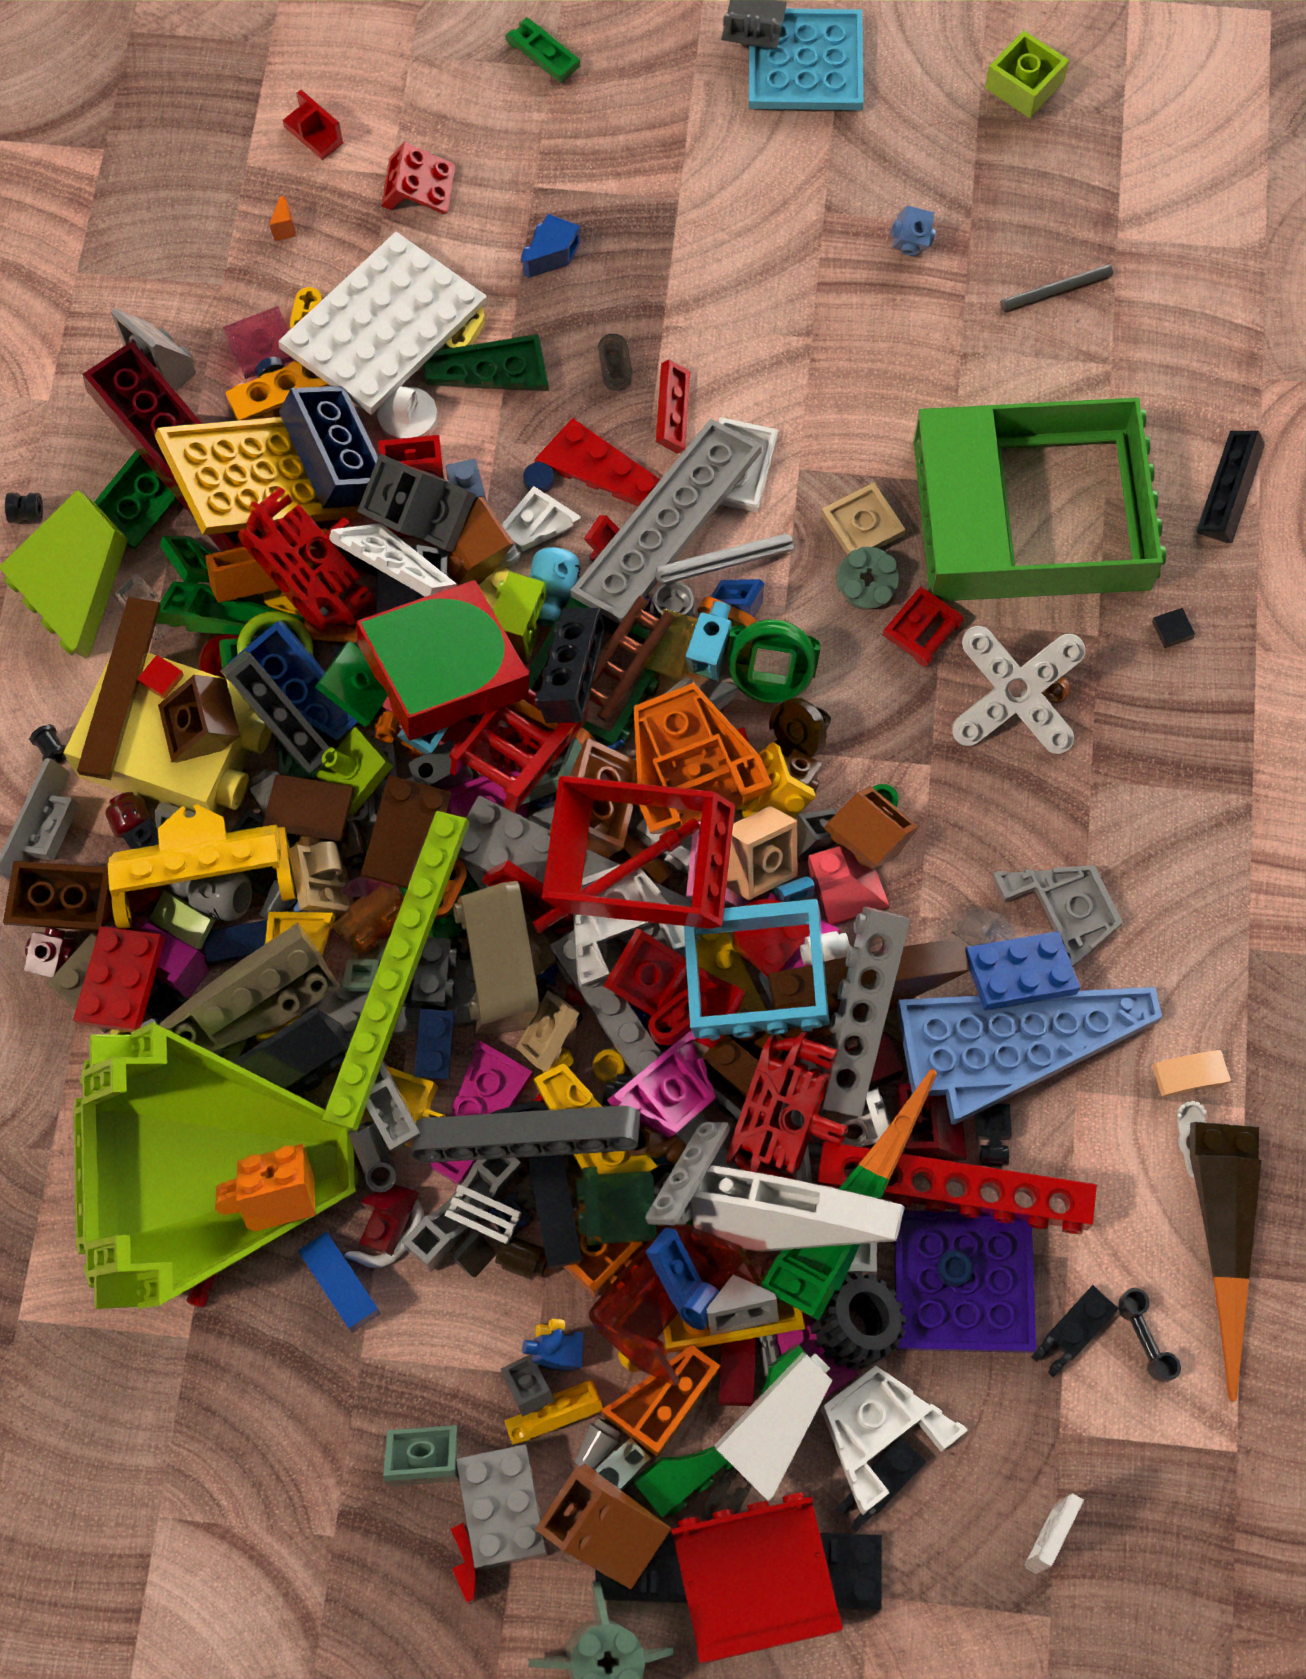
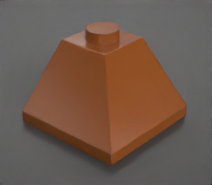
M478 497L470 508L454 551H447V572L457 584L456 586L476 580L477 584L480 585L492 574L514 545V542L484 497Z

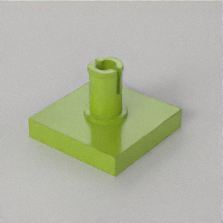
M355 726L337 749L329 748L324 752L322 756V763L324 765L316 776L322 782L351 785L355 788L349 813L354 815L394 765L368 735Z

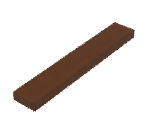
M128 597L78 764L77 772L79 775L111 780L139 685L137 678L143 671L161 609L159 602Z

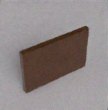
M276 774L262 827L277 824L278 828L285 827L286 834L342 843L355 788L351 785Z

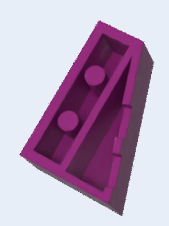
M140 913L136 915L131 914L132 928L126 930L161 934L165 938L154 982L165 989L170 987L189 999L210 971L204 962L206 957L197 949L180 941L165 929L162 931L153 926V923Z

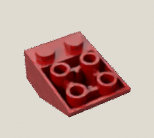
M440 435L378 441L379 454L386 455L410 467L431 473L445 480ZM387 526L399 538L413 537Z

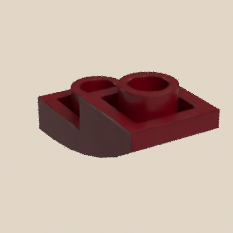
M757 1337L721 1343L719 1405L752 1406L754 1404Z

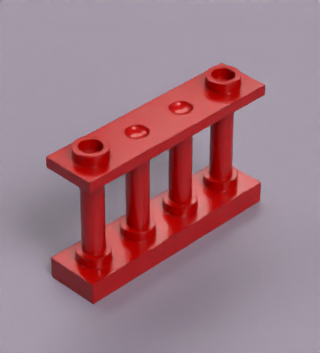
M529 689V698L523 700L536 707V692ZM514 703L490 711L463 743L459 741L453 747L449 758L452 759L450 773L455 776L464 764L468 765L504 788L503 792L506 793L504 807L515 813L583 727L587 717L588 706L586 707L583 722L557 723L558 726L553 732L550 730L545 732L510 710ZM502 719L539 742V747L541 748L536 754H527L493 733V728ZM482 742H485L522 765L521 769L523 771L518 777L514 775L510 777L473 753Z

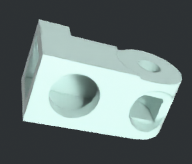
M630 1438L603 1461L595 1471L622 1491L649 1463L651 1457Z

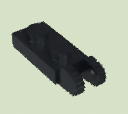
M1092 1285L1047 1334V1340L1031 1358L1036 1362L1042 1360L1048 1353V1349L1054 1344L1064 1353L1049 1367L1048 1373L1054 1377L1069 1360L1072 1361L1119 1308Z
M902 1436L871 1467L890 1493L864 1515L860 1513L854 1519L851 1527L856 1532L875 1512L878 1514L927 1462ZM852 1492L835 1509L840 1516L853 1506L855 1498Z

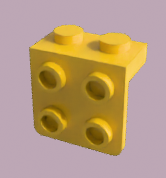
M772 742L759 753L771 780L772 787L741 809L743 818L772 806L794 819L816 798L813 788L789 775L780 746Z

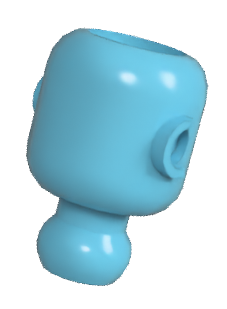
M549 547L537 551L533 557L530 578L545 582L547 593L537 623L540 625L554 626L562 612L561 606L567 604L571 597L570 590L579 580L581 563L578 557L571 551Z

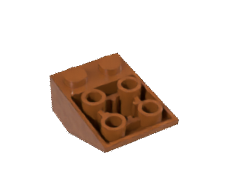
M586 1463L573 1470L535 1528L536 1531L565 1553L630 1589L633 1588L672 1529Z

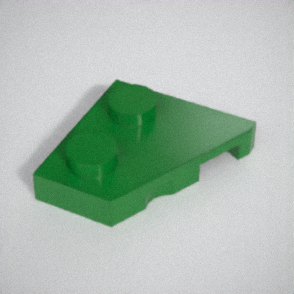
M191 536L162 537L160 547L184 582L191 584L210 583L205 555L213 554L214 552L203 547L200 542Z

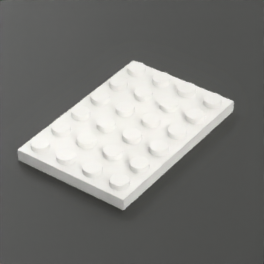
M395 232L279 340V348L329 385L342 386L348 392L352 402L372 415L469 321L481 306L483 307L487 303V296L398 232Z

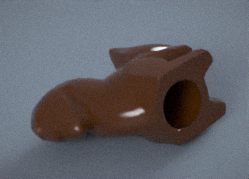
M640 1122L638 1146L636 1149L627 1152L631 1156L666 1157L668 1161L676 1164L687 1145L676 1134L669 1138Z

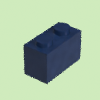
M425 1007L420 1009L415 1077L448 1079L450 1077L456 1010Z

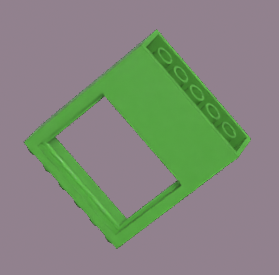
M1140 398L919 409L913 443L929 592L942 601L1151 591L1155 580L1160 578L1161 566L1166 563V548L1160 545L1159 537L1162 535V520L1156 517L1155 509L1158 508V493L1152 489L1154 465L1148 461L1151 444L1149 436H1145L1144 433L1147 415L1146 410L1141 409ZM1116 443L1132 560L1015 566L1001 448Z

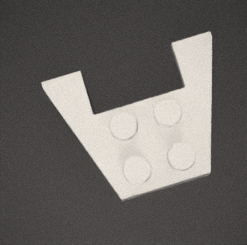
M618 866L583 878L581 890ZM641 868L597 896L669 904L660 894L661 891ZM573 914L579 986L582 987L608 977L610 974L597 945L598 943L649 925L652 922ZM659 923L669 948L674 951L685 948L684 926ZM696 935V936H697V943H698L701 939H700L699 935Z
M878 1366L873 1367L821 1408L855 1501L862 1515L890 1493L867 1464L873 1457L917 1423L940 1452L944 1451L968 1431L958 1421L955 1423L943 1415L942 1410L933 1404L929 1405L915 1396L913 1390Z

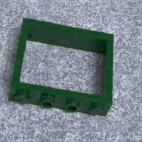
M570 597L564 609L590 607ZM602 615L606 632L614 634L620 624ZM555 624L529 668V689L536 693L540 691L543 683L542 671L544 667H547L549 661L548 649L555 639ZM634 625L627 636L643 645L651 631ZM663 637L653 651V657L611 732L585 721L582 728L590 732L596 742L606 747L613 745L619 740L624 741L622 747L626 743L628 744L632 735L630 729L634 723V706L645 702L648 696L653 697L656 694L660 685L659 676L663 670L667 672L670 668V663L674 657V654L671 653V640Z

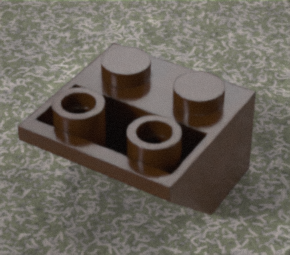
M744 1007L740 1013H748L751 1011ZM767 1031L754 1032L753 1036L746 1038L734 1037L733 1034L724 1035L721 1041L713 1048H709L702 1058L709 1070L746 1099L763 1047L767 1039L774 1034H769ZM779 1034L775 1035L777 1040H784ZM776 1051V1057L785 1061L790 1051Z

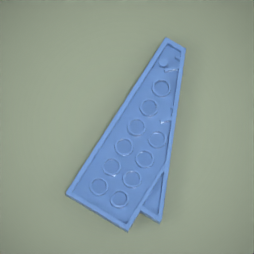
M1155 987L1079 991L1075 995L984 1011L979 996L901 999L896 1005L912 1094L929 1070L934 1069L937 1072V1076L928 1096L946 1095L951 1124H957L1151 1027L1162 1018Z

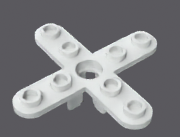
M983 626L969 628L962 638L963 649L995 688L954 721L952 732L955 740L965 746L975 745L1017 713L1048 751L1055 754L1068 751L1073 745L1074 733L1042 692L1081 662L1085 655V645L1082 639L1074 634H1064L1020 667L989 629ZM1013 680H1023L1027 685V690L1024 688L1019 692L1021 697L1012 696L1008 689L1009 684Z

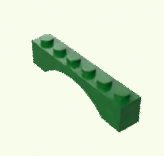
M797 1343L769 1365L761 1395L802 1352L805 1353ZM711 1446L697 1453L682 1456H661L633 1480L661 1517L667 1513L672 1517L686 1506L687 1501L685 1498L695 1489L698 1493H701L714 1482L715 1479L712 1476L721 1467L728 1470L733 1465L715 1446Z

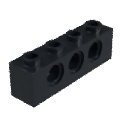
M599 608L562 609L560 620L555 623V639L548 649L549 661L547 667H544L542 671L543 683L541 690L536 693V707L538 710H541L545 723L583 722L606 633Z

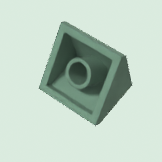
M457 1425L387 1430L383 1473L384 1482L388 1486L460 1481L456 1459L459 1458Z

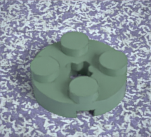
M861 547L851 551L839 563L836 571V586L839 592L841 591L848 604L861 610L875 609L887 603L895 594L899 583L895 559L875 547ZM867 570L875 578V581L871 582L869 586H865V581L860 579V574L866 573Z

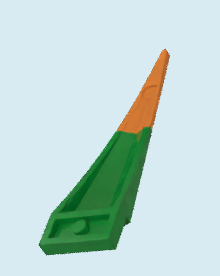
M172 581L160 602L161 609L156 624H167L171 627L186 626L188 632L240 635L243 627L253 617L265 612L283 611L242 598L218 603L211 587L207 585ZM288 613L305 625L312 640L348 642L350 640L357 643V629L327 624L325 630L318 631L304 617ZM273 624L261 627L253 636H260Z
M934 1069L929 1070L898 1115L856 1169L841 1185L839 1190L877 1199L882 1198L935 1081L937 1072ZM860 1244L783 1250L776 1257L760 1287L775 1293L776 1298L819 1321L835 1290H840Z

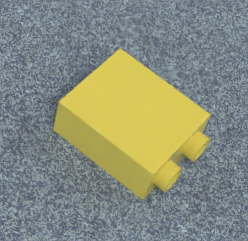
M147 654L143 671L156 655ZM165 659L182 670L184 674L170 694L193 675L221 678ZM108 660L63 752L79 778L122 793L133 792L134 795L142 796L145 801L157 805L163 802L179 808L184 806L186 810L195 812L193 805L198 804L222 816L225 807L236 810L241 805L248 788L249 776L247 773L242 772L251 751L262 754L266 750L273 733L228 680L227 684L240 737L224 750L178 763L171 762L158 704L164 699L139 683L111 780L79 775L77 772L78 764L109 663Z

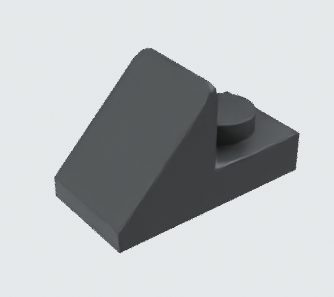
M530 1354L501 1368L502 1374L523 1417L532 1412H537L544 1406L554 1402L549 1387L538 1365L532 1362L533 1355Z

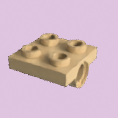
M321 842L311 847L295 845L288 849L300 910L334 913L335 916L348 917L355 913L347 869L342 864L336 843Z

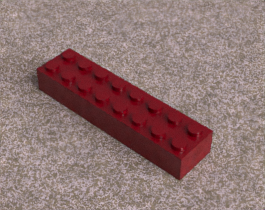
M131 341L82 374L86 391L194 518L155 438V433L158 428L203 423L135 343ZM255 530L254 535L261 538L263 535L260 530ZM239 531L208 535L221 551L244 547L238 537Z

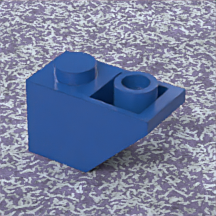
M547 214L543 223H539L536 226L531 245L526 246L522 252L521 262L523 263L524 276L530 278L568 266L581 243L580 226Z

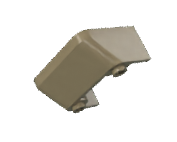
M510 881L460 896L457 904H454L456 924L461 923L463 929L467 931L476 987L474 1000H469L471 1019L477 1020L473 1030L474 1037L526 1030L539 1008L538 991L521 891L518 881Z

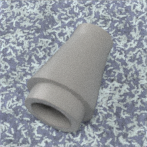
M597 1417L594 1423H589L580 1451L574 1462L578 1466L586 1463L594 1470L619 1443L617 1438L621 1431Z

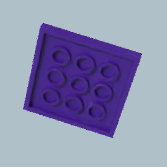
M903 1211L897 1241H894L895 1292L897 1293L895 1299L897 1302L901 1301L904 1307L901 1310V1315L906 1316V1324L901 1327L906 1331L904 1337L899 1340L901 1344L896 1350L1035 1353L1032 1227L1028 1226V1221L1014 1219V1223L1009 1224L996 1222L993 1220L994 1216L980 1214L979 1218H968L960 1216L959 1212L946 1211L944 1213ZM949 1251H960L966 1254L972 1263L971 1277L960 1287L945 1285L937 1274V1264L940 1258Z

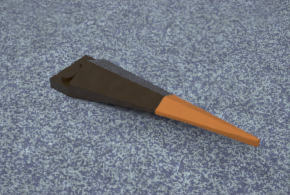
M1192 1122L1190 1123V1160L1203 1218L1214 1282L1228 1398L1230 1401L1235 1402L1238 1392L1262 1160H1259V1127Z

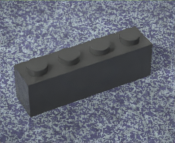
M243 651L220 671L305 771L310 774L322 763V756L330 747L250 653Z

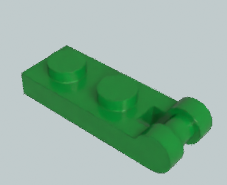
M527 17L519 23V27L516 30L511 29L505 34V39L512 48L519 49L559 83H562L581 67L580 59Z

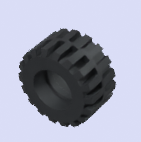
M854 1273L851 1276L847 1275L840 1290H835L819 1321L809 1316V1319L814 1321V1324L810 1326L811 1334H816L817 1340L814 1341L817 1348L822 1346L825 1350L823 1355L827 1359L833 1357L835 1359L834 1364L839 1367L846 1364L847 1369L855 1370L858 1367L860 1369L867 1368L897 1349L901 1344L899 1340L904 1337L906 1330L901 1326L906 1324V1316L901 1315V1310L904 1309L902 1302L896 1301L894 1296L897 1293L893 1288L888 1290L886 1288L887 1283L884 1280L875 1281V1275L866 1274L863 1276L862 1273ZM849 1308L855 1310L864 1320L866 1335L858 1331L851 1322Z

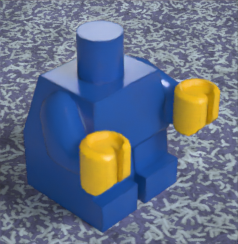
M555 1318L550 1319L548 1325L538 1324L535 1326L536 1338L523 1341L522 1353L533 1355V1363L550 1370L570 1372L582 1368L584 1332L574 1331L565 1335L563 1334L565 1321Z

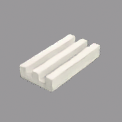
M459 1184L456 1189V1195L450 1202L449 1210L447 1209L444 1216L508 1245L522 1213ZM464 1194L511 1215L510 1222L462 1201ZM458 1207L506 1228L504 1235L456 1214Z

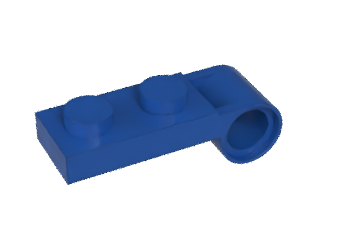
M664 1228L646 1253L683 1321L694 1329L703 1330L708 1325L706 1309L720 1291L711 1284L702 1282L676 1230Z

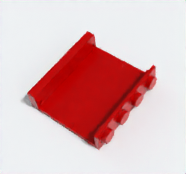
M803 1492L794 1493L782 1497L783 1503L769 1506L768 1500L755 1502L747 1505V1512L734 1514L733 1508L712 1513L713 1519L699 1522L698 1517L686 1518L677 1521L678 1528L671 1529L700 1664L843 1631L812 1496L804 1498Z

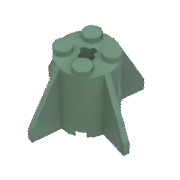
M593 1581L594 1620L583 1623L573 1633L566 1644L565 1656L528 1659V1666L531 1668L567 1669L571 1679H642L645 1663L672 1656L674 1653L673 1647L642 1649V1645L634 1633L609 1620L600 1581ZM608 1651L611 1656L609 1664L605 1667L597 1665V1661L603 1659L604 1652Z

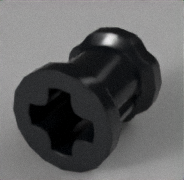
M52 724L37 728L32 732L29 740L42 753L43 763L46 758H49L59 764L66 759L63 753L66 745L61 744L56 736L57 730Z

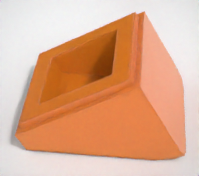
M284 196L279 197L270 220V229L275 241L295 237L296 234L289 205Z

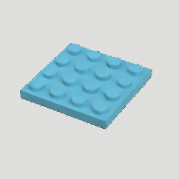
M786 8L778 48L772 49L749 45V109L863 110L862 9Z

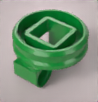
M768 619L755 622L749 626L736 625L730 629L725 664H729L732 680L743 694L763 703H782L799 696L809 686L812 678H815L820 655V641L806 635L796 625L783 620ZM757 649L790 653L787 675L754 671Z

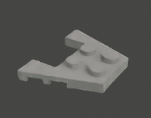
M1095 865L1059 867L1044 871L1026 869L1024 872L1012 873L997 871L992 875V879L1004 903L1030 892L1037 894L1054 931H1059L1072 967L1106 940L1123 923Z

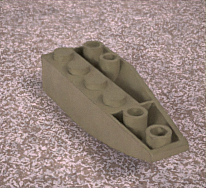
M296 923L213 980L163 1020L159 1026L213 1052L287 1023L340 986L314 943L299 923Z

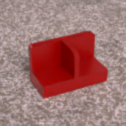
M299 90L296 93L299 107L282 120L283 125L321 160H324L343 144L340 123L303 90Z

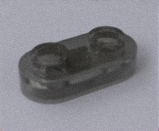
M607 334L598 343L603 383L610 390L622 391L627 389L632 383V367L626 339L619 334ZM610 351L618 352L617 354H609ZM616 376L622 377V379L615 380L613 378Z

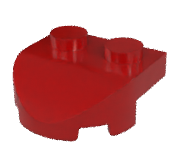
M761 899L744 906L780 903L782 901ZM809 924L732 932V946L740 958L746 957L768 978L770 973L781 970L803 943L805 937H808L810 934Z

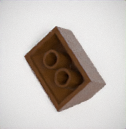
M13 862L3 919L4 925L99 931L100 926H106L113 914L112 898L109 891L108 867Z

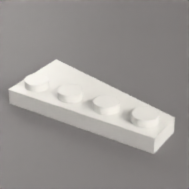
M381 523L331 529L329 540L332 543L419 592L424 597L456 587L457 585Z

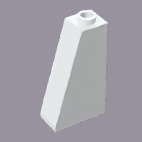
M802 1352L714 1445L768 1501L774 1496L832 1382V1379L826 1374L830 1368L815 1353L810 1358Z

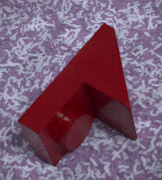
M394 1184L388 1191H376L362 1199L360 1203L373 1212L359 1243L366 1248L392 1256L419 1193Z

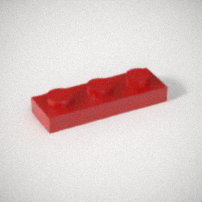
M669 359L661 363L656 443L678 454L686 449L691 371Z

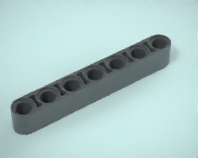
M606 1106L423 1118L416 1121L421 1135L413 1139L411 1156L418 1161L432 1163L630 1151L638 1146L641 1114L638 1109L630 1106Z

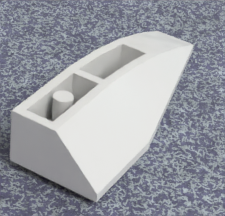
M710 1165L691 1198L696 1240L758 1252L897 1241L904 1206L901 1204L793 1179Z

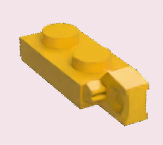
M588 1380L552 1394L554 1402L544 1406L537 1412H532L524 1417L522 1414L504 1420L512 1444L528 1441L530 1438L537 1437V1435L555 1431L562 1426L600 1412L603 1406L593 1381Z

